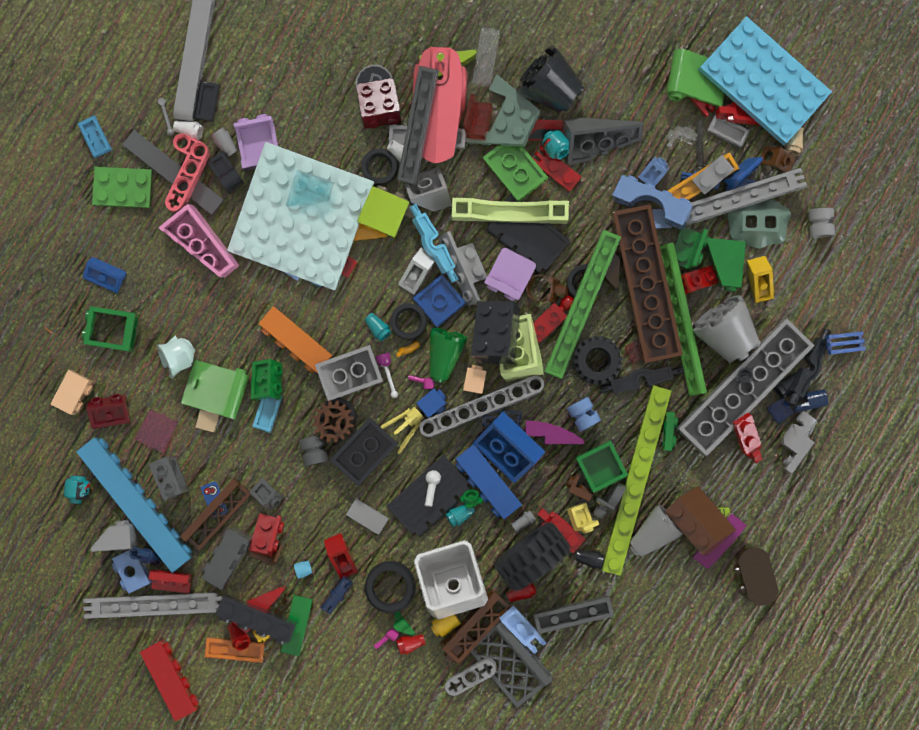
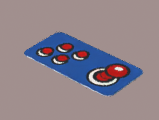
M216 481L201 487L208 506L220 493V489ZM225 503L220 506V515L228 513Z

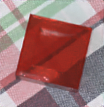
M638 341L625 346L632 363L641 360Z

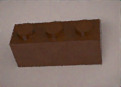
M699 486L679 497L665 510L702 555L708 556L736 531V528Z

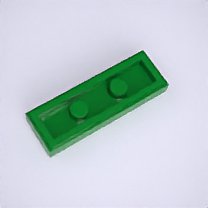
M298 595L293 596L288 619L296 621L298 624L291 641L282 645V653L300 656L313 599Z

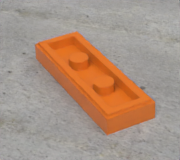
M207 637L205 657L262 663L265 642L250 641V646L247 649L238 651L233 648L231 639Z

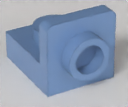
M655 156L638 178L644 183L656 186L670 169L667 166L668 163L661 157L657 158Z

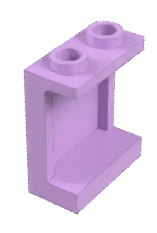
M267 114L258 115L256 119L249 120V118L237 120L238 123L233 124L237 134L242 159L241 165L244 171L256 169L265 142L278 146L273 119L271 116H267Z

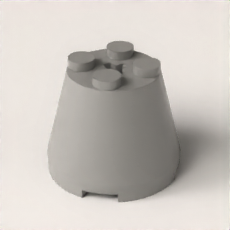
M736 295L724 300L725 304H721L714 309L711 308L694 323L695 328L693 329L700 339L728 361V363L736 359L739 361L744 360L748 357V352L751 349H755L761 344L745 301L740 295Z

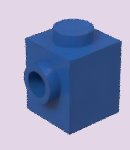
M432 389L417 402V405L429 418L434 413L438 415L446 409L444 407L446 404L444 400L447 397L440 389L438 391Z

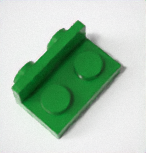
M273 359L252 362V400L269 398L281 400L282 363Z

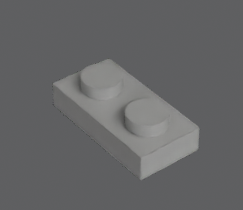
M721 155L692 181L705 195L729 175L734 168Z

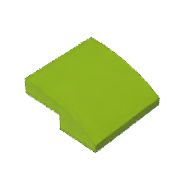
M372 186L356 222L395 237L409 201Z

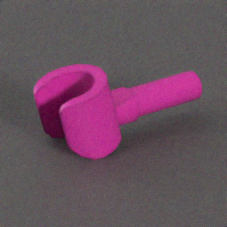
M409 375V380L424 383V389H434V381L432 379Z
M394 628L389 629L386 635L374 647L378 649L388 639L394 642L399 632Z

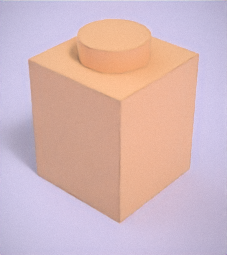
M472 365L471 368H467L463 391L482 394L486 371H483L482 366Z

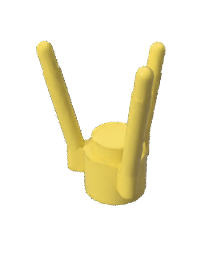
M415 407L411 410L408 408L404 413L381 425L384 429L405 417V422L394 431V435H397L408 424L411 427L415 425L398 449V454L405 448L424 419Z

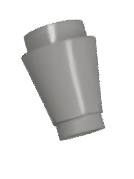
M221 128L211 136L212 142L228 157L237 152L228 130L225 131L224 128Z

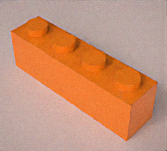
M274 306L258 323L262 326L260 330L268 337L270 335L274 336L277 339L275 343L282 349L287 347L291 351L289 355L296 361L301 359L305 362L306 365L304 367L312 374L314 372L318 373L315 364L333 358V355Z

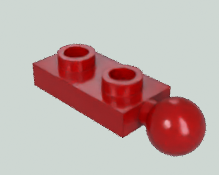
M564 296L559 307L554 303L533 322L539 342L566 319L567 315L564 312L569 311L574 300L572 296Z

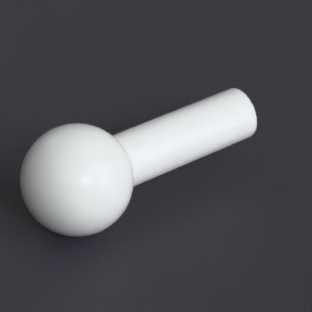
M435 470L429 471L426 475L428 489L425 506L432 507L436 485L441 481L440 473Z

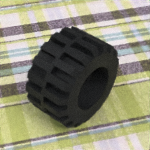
M593 336L581 342L575 349L572 358L573 369H575L577 376L588 384L596 385L613 380L618 375L622 366L621 351L617 348L615 342L603 336ZM594 349L604 351L608 357V365L601 372L590 370L586 364L587 354Z

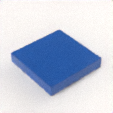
M442 274L413 297V300L437 328L466 304Z

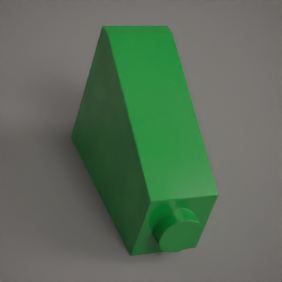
M709 238L705 248L713 266L718 285L724 288V291L736 292V289L742 287L746 242Z

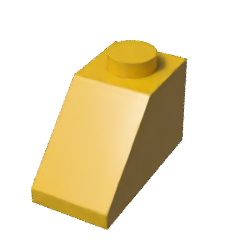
M766 256L747 260L748 278L755 303L774 299L773 269Z

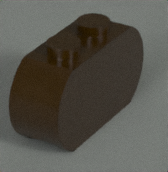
M753 546L742 549L736 556V565L734 566L735 574L737 577L740 576L742 583L739 584L742 596L745 595L746 599L757 605L772 603L778 596L779 590L769 554L765 550Z

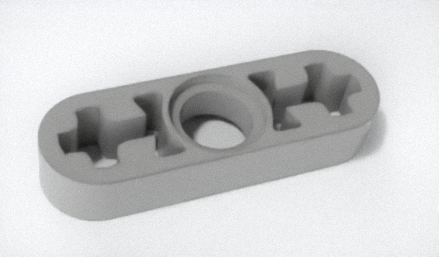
M485 658L453 675L445 684L446 692L449 695L456 696L492 677L497 668L495 661ZM484 664L491 665V672L485 670L481 673L483 677H480L479 671L484 669ZM468 672H473L476 675V680L469 682L465 675ZM459 677H462L463 683L458 685L457 690L455 688L451 689V682L457 684L461 680Z

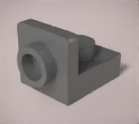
M263 478L249 492L263 507L271 511L277 508L284 498L281 493L277 492Z

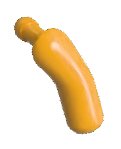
M414 341L409 346L399 348L396 356L400 357L401 355L414 352L420 347V343Z

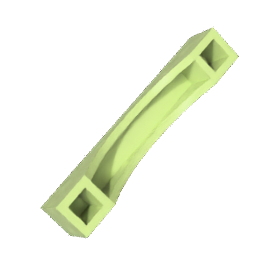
M473 198L452 199V221L567 224L569 201L499 202Z

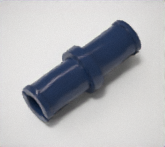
M133 547L132 549L135 551L130 550L129 552L131 559L139 560L143 564L159 565V562H162L157 553L152 552L148 548L140 549Z
M343 576L336 588L330 591V596L321 606V609L331 614L337 604L343 601L345 593L353 585V582Z

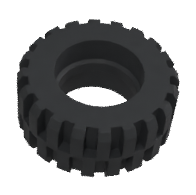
M548 522L533 530L509 548L496 561L495 569L511 590L518 591L529 586L555 567L570 552V544L556 525Z

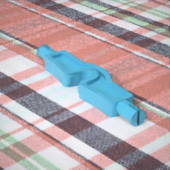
M416 204L409 207L415 217L412 221L421 235L424 250L429 256L434 258L441 273H447L451 283L457 281L458 278L453 270L455 264L444 244L435 246L432 243L438 237V231L429 220L427 214H422Z

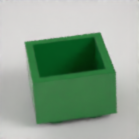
M607 441L575 457L593 493L628 476L611 441Z

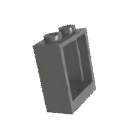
M167 456L149 464L163 500L172 499L190 491L175 456Z

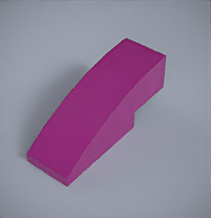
M525 421V433L528 436H544V444H584L583 439L564 428L539 421Z
M728 513L726 518L736 528V531L708 556L702 555L698 550L693 555V558L706 569H709L747 526L732 513Z

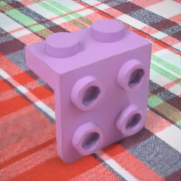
M503 248L484 283L488 284L487 288L494 292L499 290L505 293L504 296L512 301L515 299L519 300L536 268V263L507 248Z

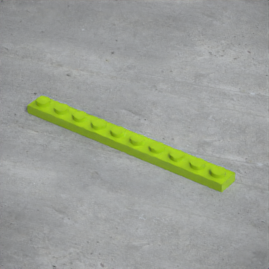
M652 386L626 479V489L621 497L602 571L621 576L671 390Z

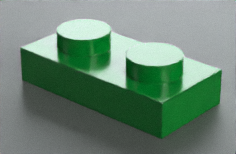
M675 412L665 413L662 450L672 451V447L676 446V436H673L674 428H677L678 417H675Z

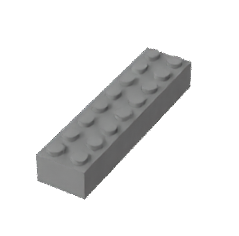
M788 319L782 320L761 341V344L749 353L748 357L700 403L676 430L703 456H707L734 429L732 422L749 413L815 345ZM741 368H749L753 372V378L750 383L741 384L737 380V373ZM749 375L744 376V377H740V378H741V379L749 378Z

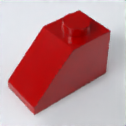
M342 533L324 540L328 557L340 579L343 576L349 577L359 573Z

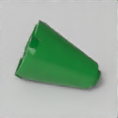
M442 328L431 329L429 376L433 377V381L443 383L444 380H448L467 343V336L455 331L453 333L448 332L447 329Z

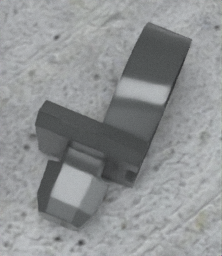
M617 482L607 501L597 496L595 501L600 505L596 506L594 515L603 518L607 513L606 509L614 511L626 486Z

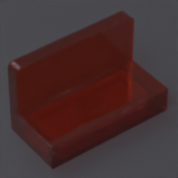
M470 94L463 126L467 138L486 140L493 106L492 103L477 102L475 94Z

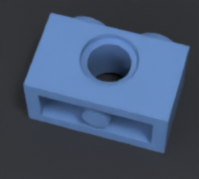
M130 550L112 558V567L116 573H119L122 579L120 580L121 586L124 591L127 590L128 594L152 583V580L149 579V571L146 565L139 560L131 559L129 556ZM128 566H132L135 569L134 576H130L127 573Z

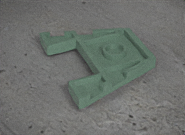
M496 75L489 91L506 98L490 132L472 126L465 142L469 145L500 144L501 146H525L540 115V110L500 76Z

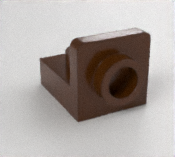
M580 475L570 476L566 485L569 487L567 491L590 501L593 494L589 493L590 489L581 484L579 487H576Z

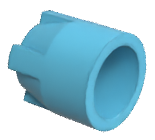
M309 560L294 564L298 579L313 573Z

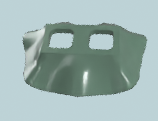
M771 199L728 212L731 238L735 241H745L747 245L758 249L772 244L783 243L786 238V230L791 212L779 202ZM747 215L757 217V226L755 228L746 227ZM766 216H774L776 218L775 228L765 227Z

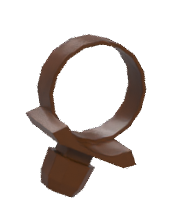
M535 275L528 281L526 292L534 301L545 302L548 300L556 303L558 296L568 295V287L560 285L559 279L551 276L548 278L543 275ZM538 277H545L551 285L550 293L542 300H535L530 292L532 282Z

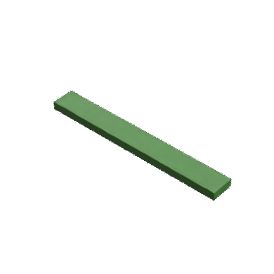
M604 229L602 230L545 367V373L563 378L621 236Z
M668 243L660 246L683 352L681 360L689 396L707 393L675 246L674 243Z

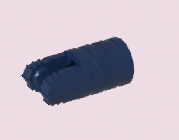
M825 389L805 393L804 397H799L797 402L805 400L806 403L797 405L793 409L797 413L828 406V396Z

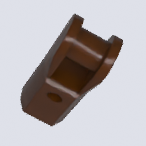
M469 633L466 634V641H474L476 639L475 636L472 637ZM456 645L451 652L459 657L464 652V646ZM446 652L443 654L452 664L455 662Z

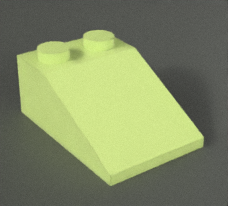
M531 314L520 316L515 364H499L501 376L506 382L544 374Z

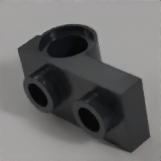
M223 151L207 161L229 194L245 184Z

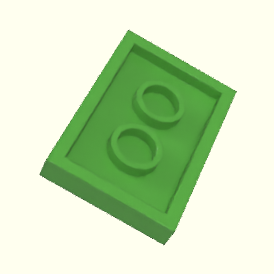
M499 144L483 157L486 164L517 202H520L548 180V176L523 146H501Z
M94 167L92 205L151 209L153 170Z

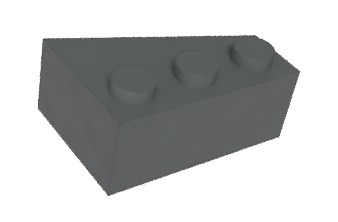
M236 527L225 531L221 538L223 540L220 546L217 545L212 553L214 557L210 563H206L202 570L204 573L202 579L221 590L226 587L252 541L251 536Z

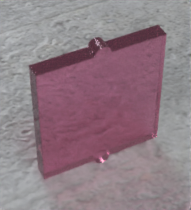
M149 409L135 440L146 444L148 448L152 447L164 453L178 422L166 417V414H159Z

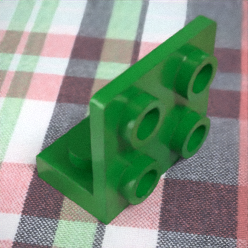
M685 227L683 231L679 230L674 245L679 267L692 270L697 265H700L703 258L701 250L703 247H706L709 240L708 230L703 229L701 232H697Z

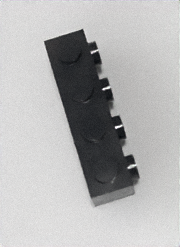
M228 594L222 596L215 614L220 616L219 619L227 623L233 621L238 623L237 627L241 629H253L256 631L255 634L262 637L267 635L273 637V641L282 645L291 641L298 624L296 621Z

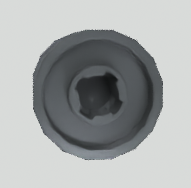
M320 435L298 440L301 451L305 453L302 456L304 466L329 461L327 451L323 449L325 445L324 438L320 439Z

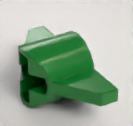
M400 612L394 613V629L400 633L415 635V631Z

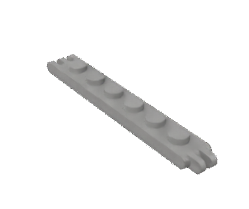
M798 168L692 202L690 204L693 205V211L685 226L807 187L806 182L798 184V182L805 180L804 175L796 177V175L802 173V169Z
M218 592L84 598L83 603H91V606H83V611L91 610V614H83V617L107 618L214 613L218 609V601H221L222 596H218Z

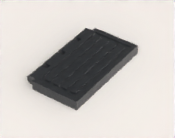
M510 194L504 202H517V200ZM488 222L490 225L486 228L495 238L501 233L503 236L499 241L509 250L516 246L518 248L514 251L515 253L527 259L531 258L536 263L534 271L537 274L542 269L546 271L570 243V240L549 223Z
M443 454L393 499L387 507L411 534L415 532L421 537L430 529L425 522L429 521L432 526L435 525L444 516L440 511L441 508L448 513L449 510L456 506L459 502L454 496L457 495L461 498L466 491L470 490L466 486L469 482ZM435 470L440 473L441 481L436 485L432 507L425 506L428 489L426 475L429 471Z

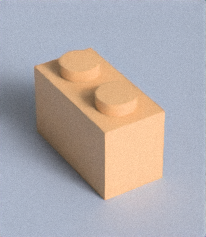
M68 370L51 405L70 415L80 413L84 406L83 400L85 396H88L92 391L93 386L91 384L93 381L75 371Z

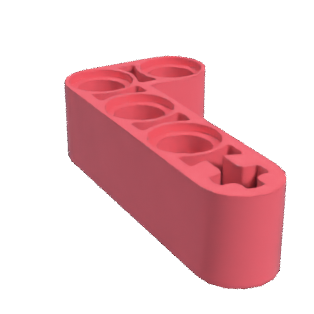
M178 134L173 140V145L177 151L186 156L165 200L166 207L175 214L187 205L210 158L208 147L186 134ZM187 140V146L179 148L180 141ZM199 148H204V155L196 156V151ZM191 165L197 167L193 174L188 173V168ZM187 182L188 188L185 191H180V184ZM176 192L183 196V198H181L180 196L178 197L176 195ZM176 201L179 203L178 206H173L171 204L172 202Z

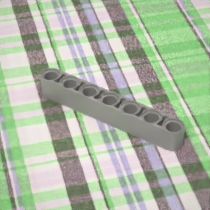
M215 0L192 1L173 111L174 119L194 122Z
M532 376L428 418L420 424V432L426 438H433L540 394L544 388V381L539 376ZM538 381L541 387L538 390H533L530 387V383ZM515 388H520L523 391V395L515 397L512 391ZM498 395L505 397V402L501 405L496 404L494 401ZM481 402L486 403L488 406L484 412L477 410V405ZM465 409L470 412L467 419L459 417L461 410ZM444 417H450L452 423L445 427L441 424V420ZM427 424L434 426V431L430 434H426L423 430Z

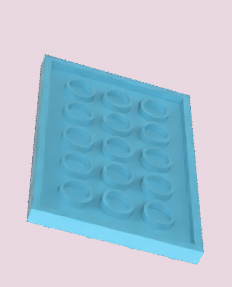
M747 16L698 69L782 145H785L832 92Z

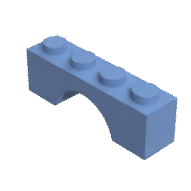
M630 175L627 177L621 176L612 195L613 201L629 208L641 201L657 203L665 213V223L682 231L693 211V205L690 204L689 200L675 198L672 193L665 190L661 192L649 183L642 184L638 182V179Z

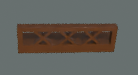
M236 478L232 479L180 537L185 541H189L200 551L251 496L250 491ZM237 487L246 494L241 500H233V492ZM223 503H231L229 514L220 515V506ZM210 517L218 518V526L216 528L207 529V520ZM204 531L205 540L198 544L192 536L196 532Z
M493 588L487 593L488 600L486 604L473 609L461 621V625L456 627L440 644L441 648L458 664L500 621L499 618L511 608ZM499 600L505 608L499 613H493V605ZM490 616V624L487 627H479V620L482 617ZM469 631H477V638L474 641H466V634ZM456 645H464V652L459 657L451 652Z

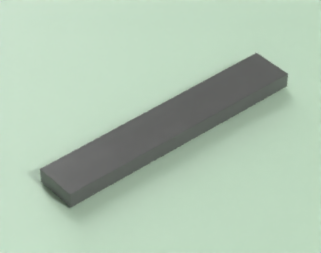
M419 66L397 178L398 181L417 184L439 74L438 69Z
M133 130L122 145L173 184L181 166ZM199 180L190 197L211 215H214L224 202L221 197ZM181 183L179 190L185 191L188 188V183Z

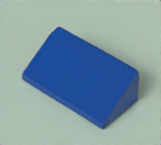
M747 158L738 166L740 169L728 175L723 181L732 190L737 188L758 169L763 158Z
M92 257L86 263L82 278L118 293L126 272Z

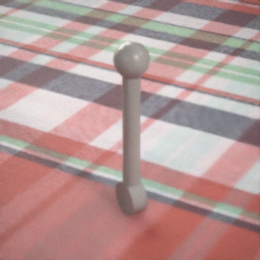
M159 98L158 104L162 107L168 128L167 134L173 136L174 131L171 128L165 107L166 100Z

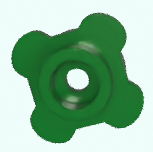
M468 490L460 498L461 502H464L468 509L483 503V499L479 497L476 490Z

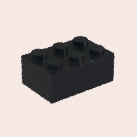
M477 301L471 356L478 364H515L520 320V308L515 301Z
M369 417L330 461L357 486H360L399 443Z

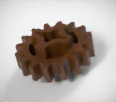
M330 400L328 401V406L322 403L321 410L315 409L318 415L312 416V418L316 419L312 426H317L318 428L314 432H321L320 439L326 436L327 442H330L331 438L338 442V437L344 440L345 433L351 434L348 428L354 427L350 423L354 417H349L352 411L345 410L346 404L340 407L339 401H336L335 405H333ZM336 408L342 412L339 414H334L330 409ZM324 413L325 421L321 424V416ZM331 416H332L333 418H339V419L336 421V424H337L336 426H334V425H328V426H326V425L329 424V422L331 421V420H330V417H331ZM346 418L345 428L342 429V427H341L342 420H344V419ZM333 429L336 434H328L325 430Z

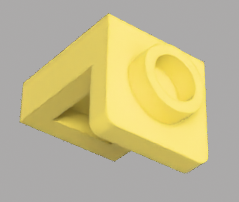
M580 503L567 509L574 531L588 533L594 530L593 527L599 525L598 521H592L587 503Z

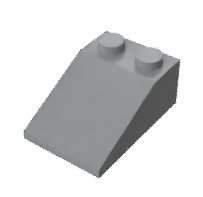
M370 345L315 364L328 401L383 382Z

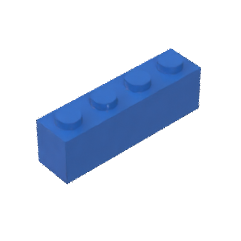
M474 444L456 458L458 462L455 465L462 473L466 471L470 476L467 480L474 488L478 486L482 491L479 495L486 503L490 501L494 506L491 510L498 518L502 516L505 519L522 505Z

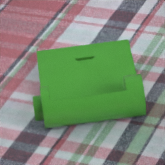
M685 49L674 51L666 93L671 100L680 101L688 96L719 107L723 105L724 92L698 70L708 57Z
M194 360L181 404L236 420L249 375H246L247 371L239 368L233 371Z

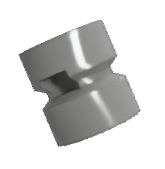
M817 208L808 211L809 221L812 222V225L809 227L811 238L835 236V225L831 222L834 220L833 208Z

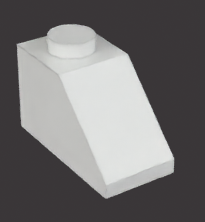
M420 248L412 258L398 285L414 295L434 265V258L429 256L423 248Z

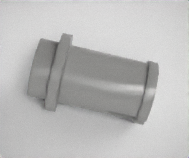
M525 511L523 516L511 523L517 533L531 523L533 525L534 521H536L531 511Z

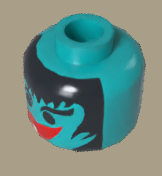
M71 475L70 478L65 480L63 495L65 498L70 499L69 503L81 504L82 500L89 498L90 482L86 480V477Z

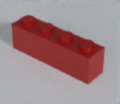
M163 639L143 649L140 654L174 721H177L195 712L199 708V700L195 694L191 693L189 689L190 682L186 676L183 677L179 661L177 659L174 660L171 654L173 652L171 645Z

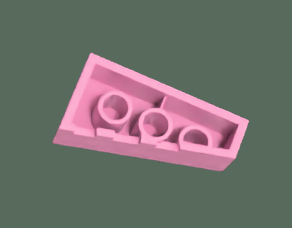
M187 204L158 227L219 277L228 276L240 266L194 205Z

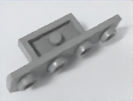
M445 232L438 239L440 244L446 246L455 264L453 270L458 278L456 282L462 291L463 299L468 306H472L477 301H480L473 284L486 279V272L473 243L457 248L451 232Z

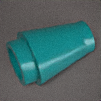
M373 313L364 319L374 338L380 342L391 334L390 326Z
M465 505L449 510V513L445 515L452 527H459L475 513V509H468Z

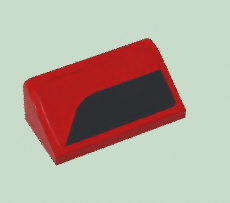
M537 119L528 141H543L545 134L549 131L562 132L563 121Z

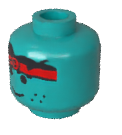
M549 131L545 134L542 147L552 159H562L568 155L570 151L569 141L561 131Z

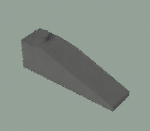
M593 118L564 120L562 133L569 141L570 150L568 155L565 156L567 164L588 162L592 160L591 157L602 154V156L608 154V151L613 148H622L640 141L643 122Z

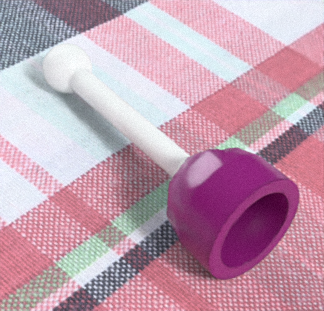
M390 352L375 356L377 364L385 369L392 391L391 397L397 398L398 392L395 391L388 369L391 363Z

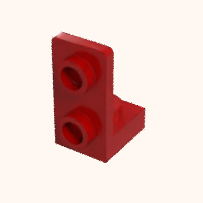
M712 265L681 275L685 295L718 283Z

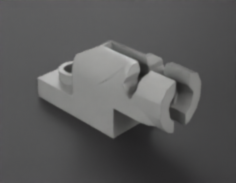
M804 411L796 418L800 426L792 424L781 442V445L793 453L785 458L782 468L791 474L815 443L807 436L811 435L817 421Z

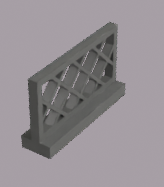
M501 620L478 643L487 645L486 655L478 654L475 649L471 651V654L478 662L483 660L482 658L499 660V670L496 669L495 672L498 673V676L494 674L492 679L517 708L542 687L552 682L553 675ZM494 631L501 635V643L490 642V635ZM489 646H500V656L489 655ZM503 647H510L514 651L513 658L502 657ZM502 660L513 661L512 671L501 670ZM515 662H523L526 665V673L516 672ZM484 664V669L491 672V668ZM501 674L512 675L511 684H503L500 680ZM514 675L525 676V686L514 685ZM528 677H536L540 684L536 687L527 686ZM513 688L524 689V697L519 701L513 696Z

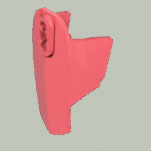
M430 47L422 53L419 64L415 65L413 71V95L419 66L438 69L443 74V79L437 80L422 156L432 163H440L454 156L458 127L466 106L468 74L466 68L461 65L459 54L453 49ZM438 53L444 54V59L442 61H439L437 59Z

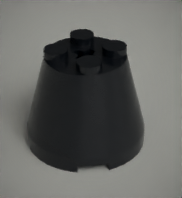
M551 45L545 49V55L535 58L520 78L522 84L516 88V91L522 96L556 112H561L562 110L567 112L573 105V99L579 96L585 87L582 86L581 80L560 50Z

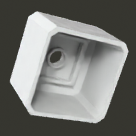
M464 540L417 555L414 562L425 602L432 617L439 620L486 604L488 597L475 553L470 543ZM451 581L459 582V587L456 590L449 589L448 586Z

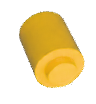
M455 614L439 620H433L431 629L437 637L441 635L443 638L461 625V622Z

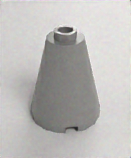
M662 505L655 507L630 541V549L635 555L638 556L640 554L644 556L680 538L684 534L665 512L666 509Z

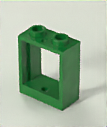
M90 306L85 314L87 325L86 329H83L82 332L83 344L133 352L139 314ZM96 312L127 317L122 345L92 341Z

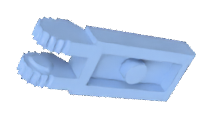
M514 605L499 618L516 638L534 654L537 652V648L531 643L534 638L543 646L546 644V641L538 634L537 629Z

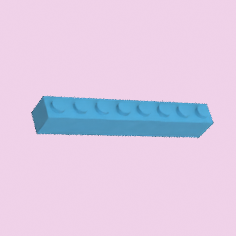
M94 437L76 451L169 570L172 573L193 558L191 554L193 552L188 544L181 542L179 539L180 534L175 528H170L167 524L169 521L163 513H158L155 509L157 507L155 502L151 498L147 499L143 494L145 492L143 487L139 483L135 484L131 479L133 475L127 468L124 469L120 465V458L108 450V443L103 438Z

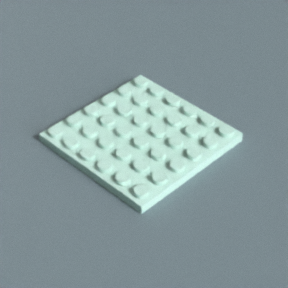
M265 142L227 251L336 290L360 224L356 221L374 185V181Z

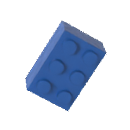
M504 412L473 442L513 483L518 481L545 453Z

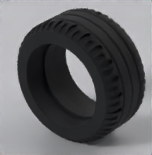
M385 561L379 563L371 569L366 577L364 585L365 595L368 602L378 611L384 613L399 612L406 608L414 597L416 589L414 576L409 568L400 562ZM384 571H396L406 581V593L398 602H383L374 592L375 579Z

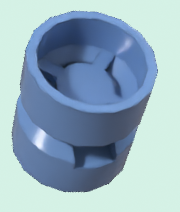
M589 397L567 408L570 416L576 419L574 423L579 432L601 421L597 411L592 410L593 404Z

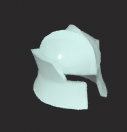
M175 335L168 343L157 345L164 368H169V377L171 379L181 370L192 366L191 363L194 359L195 349L190 341L183 338L177 339Z

